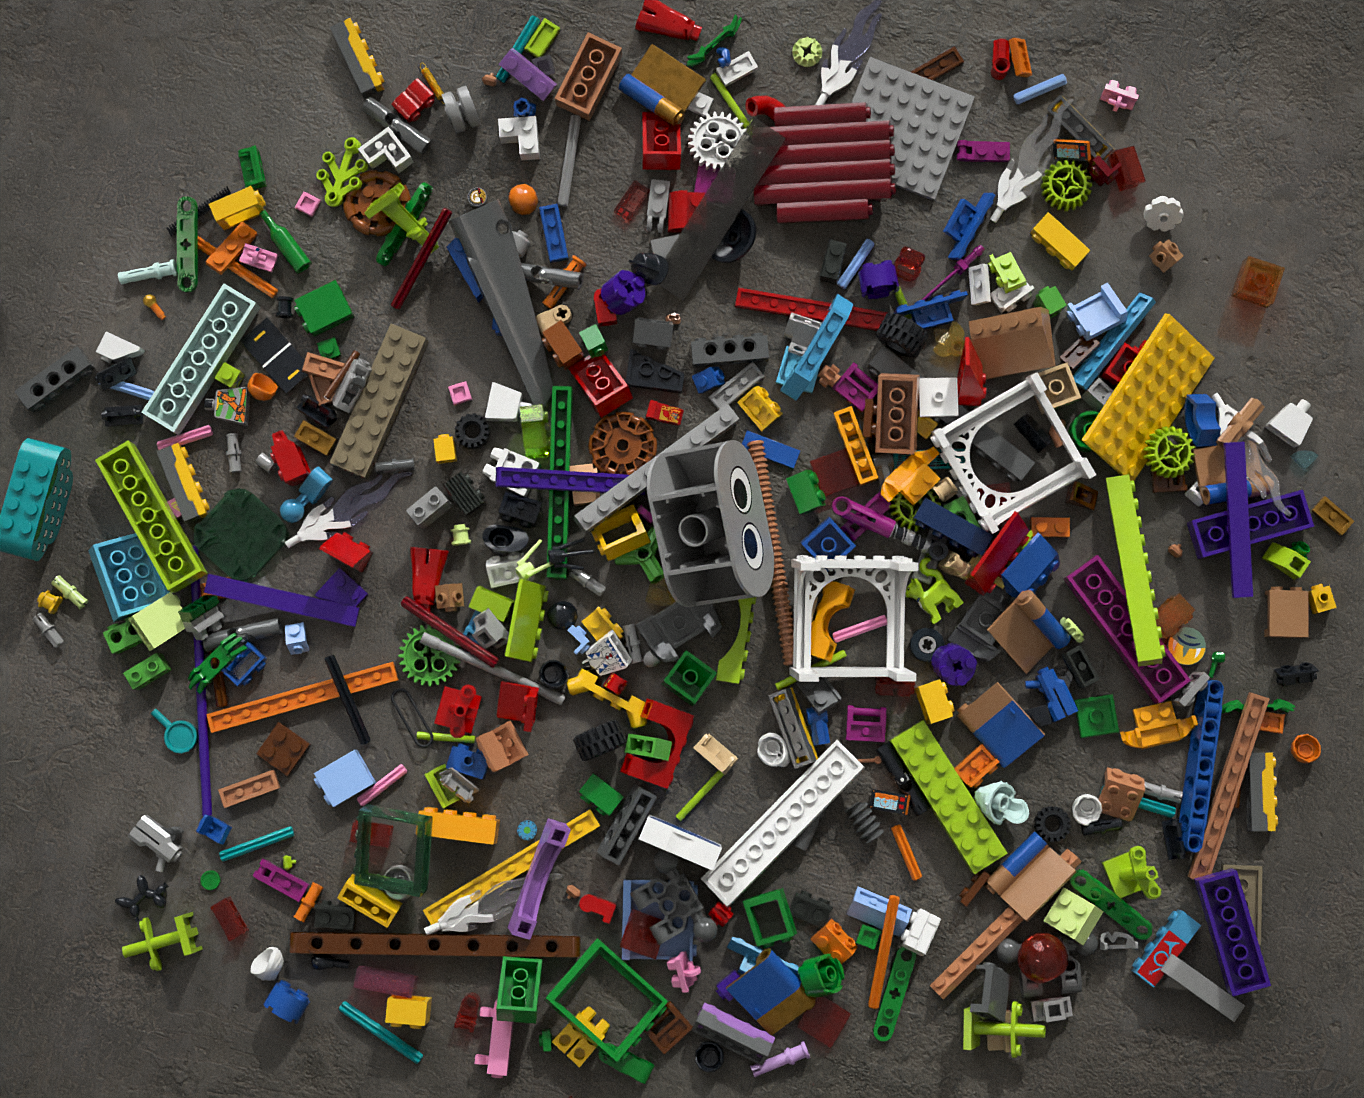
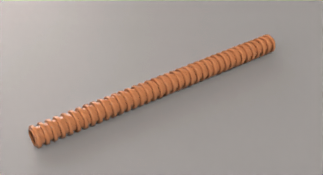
M756 440L747 443V447L750 448L748 452L751 454L757 469L773 546L774 574L771 585L773 591L771 592L774 594L772 598L775 602L773 604L774 606L776 605L774 610L777 611L775 616L778 617L776 622L779 623L777 628L780 629L778 634L781 635L779 640L782 641L780 646L783 647V650H781L784 653L782 658L785 659L783 664L787 666L793 665L794 624H792L793 618H791L792 612H790L791 606H789L791 602L788 600L790 596L787 594L789 590L786 588L788 584L785 582V579H787L784 576L786 572L783 570L785 566L782 565L784 560L781 559L783 554L780 553L782 548L779 547L781 542L778 541L780 536L777 535L779 530L776 529L778 524L775 523L777 518L774 517L776 512L773 511L775 506L772 505L774 503V500L771 499L773 494L770 493L772 488H769L771 482H768L770 476H767L769 470H766L768 465L765 464L767 459L764 458L766 456V453L763 452L765 447L762 446L764 441Z

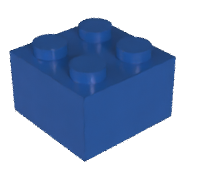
M830 517L826 518L801 541V544L815 559L816 555H825L827 559H835V556L838 555L846 556L856 547Z

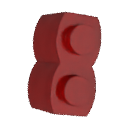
M417 78L391 105L408 123L411 121L415 122L421 116L420 112L424 108L428 109L433 105L435 95Z

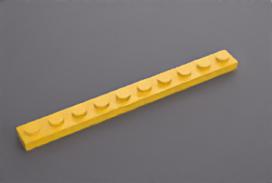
M591 809L566 823L571 831L565 847L600 826ZM540 840L425 908L423 912L430 924L437 923L438 919L444 915L446 910L456 900L469 895L471 899L470 904L528 870Z

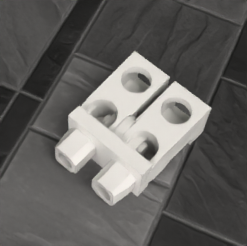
M493 448L490 455L491 458L498 461L496 467L540 469L542 466L539 462L506 448L504 450ZM486 464L482 473L495 483L496 467ZM506 488L524 497H527L530 489Z

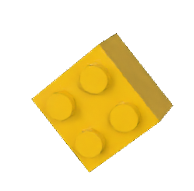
M939 679L914 688L926 724H932L953 717L952 712H955L951 700H947L946 694L948 690L945 682L941 683Z
M392 994L387 1000L385 1022L390 1023L392 1027H402V1024L410 1025V1028L422 1029V1026H425L430 1021L432 997Z

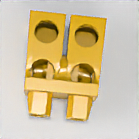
M590 1006L582 1012L579 1011L575 1017L602 1041L610 1024L602 1018L595 1026L590 1020L596 1015V1012ZM568 1023L552 1039V1043L565 1054L576 1040L579 1039L566 1056L580 1068L596 1047Z

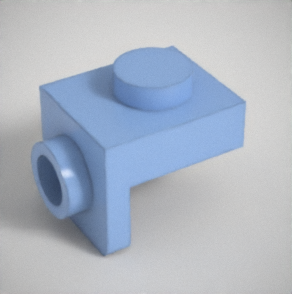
M304 622L285 625L286 646L290 654L308 652L309 646L307 644Z
M572 625L567 631L581 643L574 653L576 655L579 653L583 655L589 649L588 643L590 641L585 637L586 632L579 625L577 627Z

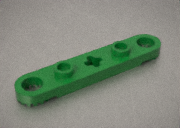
M425 182L419 185L411 200L405 205V209L416 220L424 209L425 202L430 199L429 195H432L430 193L433 192L432 186ZM395 224L392 231L387 234L385 242L377 254L376 262L384 267L389 265L390 259H393V254L397 253L406 238L407 232L399 225Z
M188 196L180 198L177 204V286L184 292H192L198 285V206L196 200ZM185 201H189L192 205L189 211H185L183 208ZM188 241L191 243V246L188 248L183 246L184 242ZM186 277L190 278L192 282L189 288H186L183 284Z
M1083 869L1076 870L1077 872L1070 880L1071 885L1136 938L1146 940L1152 935L1153 927L1151 923L1143 918L1140 913L1099 880L1092 877L1087 871ZM1076 877H1084L1086 879V883L1079 884V882L1076 881ZM1108 902H1115V907H1108ZM1145 926L1148 929V931L1146 933H1140V931L1138 932L1137 927Z
M902 946L896 952L873 1027V1034L879 1041H888L893 1035L916 960V953L910 951L912 956L909 961L902 960V951L908 950ZM898 988L897 991L900 995L892 998L889 991ZM884 1025L888 1027L889 1031L886 1036L882 1037L878 1035L877 1031L880 1026Z

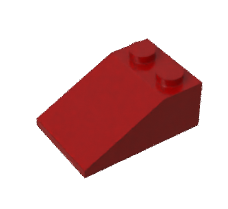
M642 112L643 169L680 170V124L673 126L653 112Z
M965 337L957 374L958 405L981 406L982 399L986 398V387H983L986 382V373H983V365L970 338Z
M605 354L592 359L589 355L568 368L601 418L633 399L627 383Z
M345 532L342 535L339 533L334 534L319 548L360 572H363L373 554L369 550V545L361 541L359 544L352 541L354 537Z

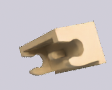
M705 734L693 747L724 775L738 761L734 754L710 734Z

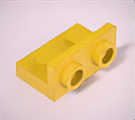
M756 386L737 403L756 426L763 431L777 418L781 417L783 413L780 411V406L768 397V392L763 387Z
M597 607L594 612L581 621L596 641L611 630H614L619 640L623 638L621 633L624 631L617 622L613 625L609 620L612 616L605 608L601 610L600 607Z

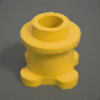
M49 590L45 593L41 592L37 598L38 607L48 609L50 614H55L63 601V597L50 594Z

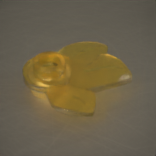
M953 321L949 330H934V339L938 345L934 347L933 351L937 355L942 357L949 355L959 357L962 355L965 332L961 325ZM958 344L960 350H955L954 345Z

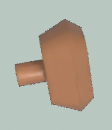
M493 73L482 78L485 85L493 87L497 84Z
M673 313L666 316V321L679 324L681 318L679 314Z
M1181 544L1169 546L1168 552L1176 558L1181 557L1183 552L1180 549Z
M567 886L566 893L569 894L567 896L568 899H571V897L577 898L581 895L580 890L575 886Z

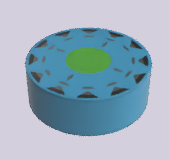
M530 820L521 822L517 829L518 835L524 840L534 838L537 834L536 824Z

